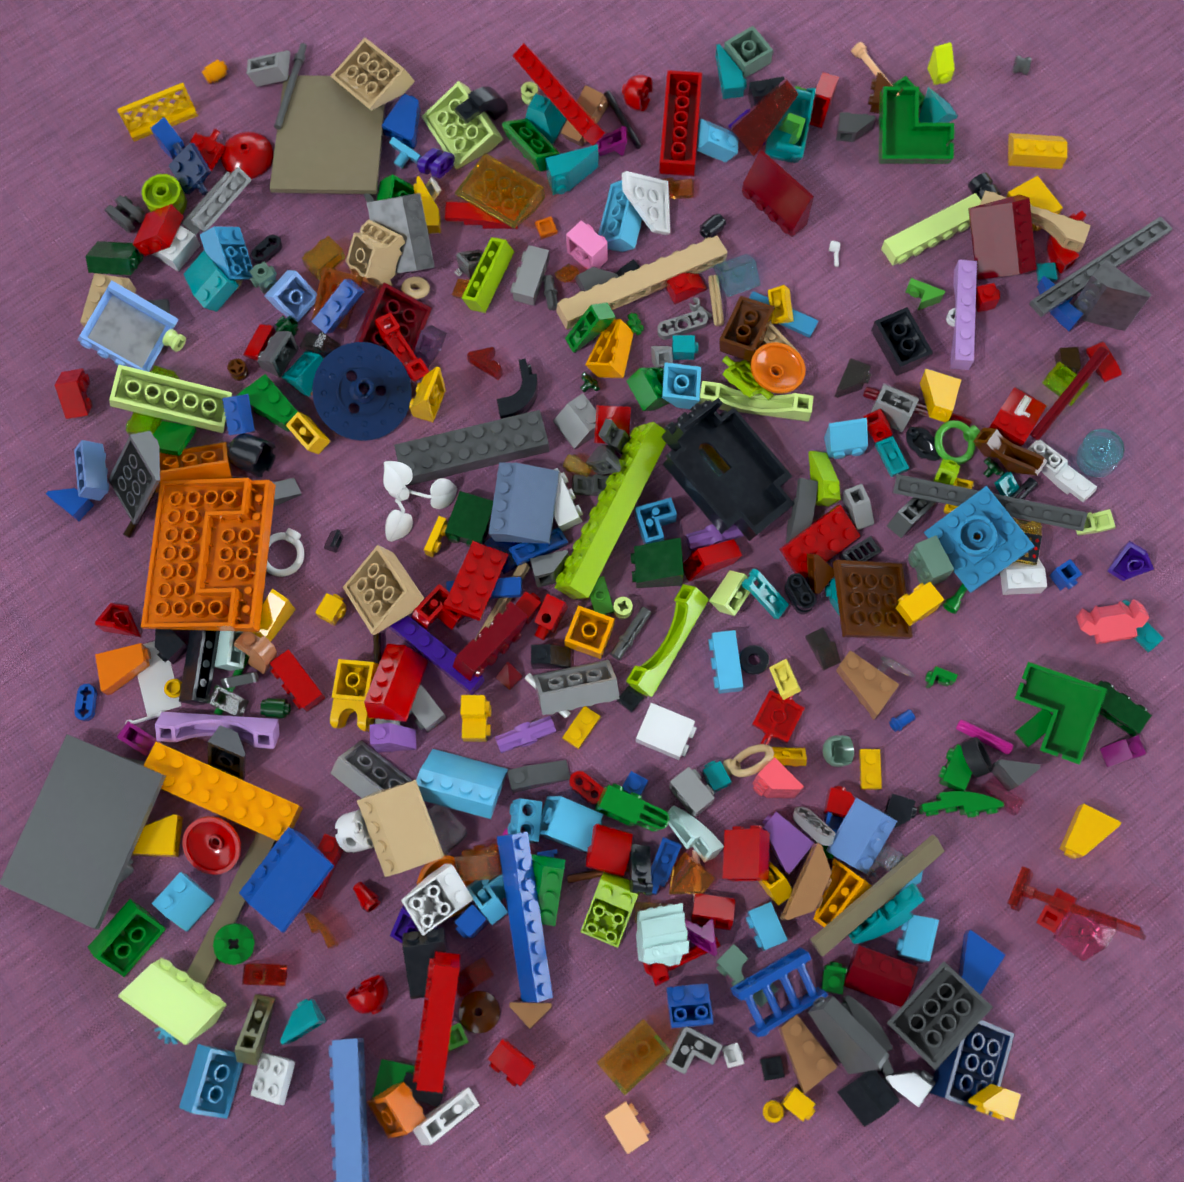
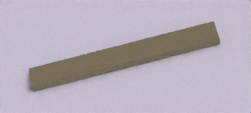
M257 832L187 972L188 976L195 982L205 986L218 960L213 949L214 936L224 925L237 922L246 904L245 899L239 892L274 847L275 840Z
M932 834L810 940L818 953L823 957L945 852L938 838Z

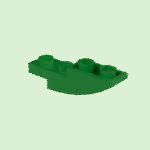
M949 791L938 793L936 795V802L921 804L918 806L920 815L926 814V817L938 815V811L945 810L946 813L957 812V808H959L960 816L967 815V818L980 816L979 812L986 811L987 815L998 813L999 809L1004 807V802L984 794Z

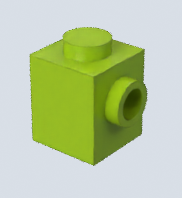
M942 459L933 481L953 485L960 466L953 460Z

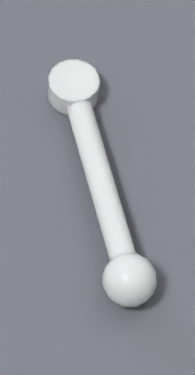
M161 710L157 714L134 721H127L133 724L141 723L159 717L161 712L164 711Z

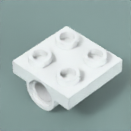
M261 1053L250 1096L284 1105L295 1061L285 1057Z

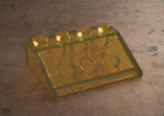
M484 153L455 191V195L513 229L533 214L545 199L543 186Z

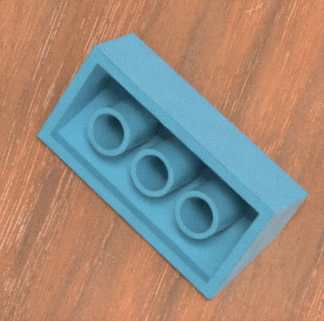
M621 180L612 183L610 186L598 235H602L607 240V249L625 252L635 249L642 218L622 191Z

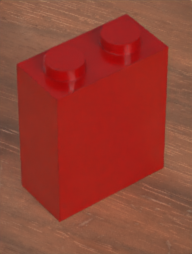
M172 204L147 213L133 245L144 256L169 248L184 216Z
M756 825L750 826V829L733 826L732 830H724L723 879L732 882L768 881L769 831L763 830L762 826Z

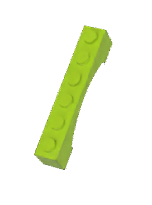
M685 584L682 585L674 599L676 602L675 613L663 643L641 666L635 665L627 678L626 683L638 693L649 697L654 695L701 612L704 610L709 599L698 588Z

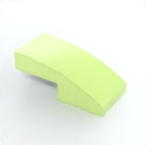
M1111 510L1093 514L1089 512L1084 530H1076L1077 535L1115 529L1116 526Z

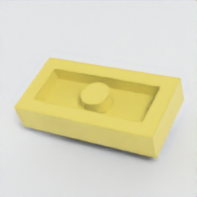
M787 659L769 667L783 700L801 691Z

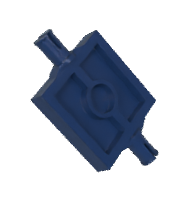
M179 142L174 143L173 148L177 156L168 166L185 194L190 195L198 188L202 196L206 195L208 190L204 186V182L211 173V170L196 145L189 143L182 149Z

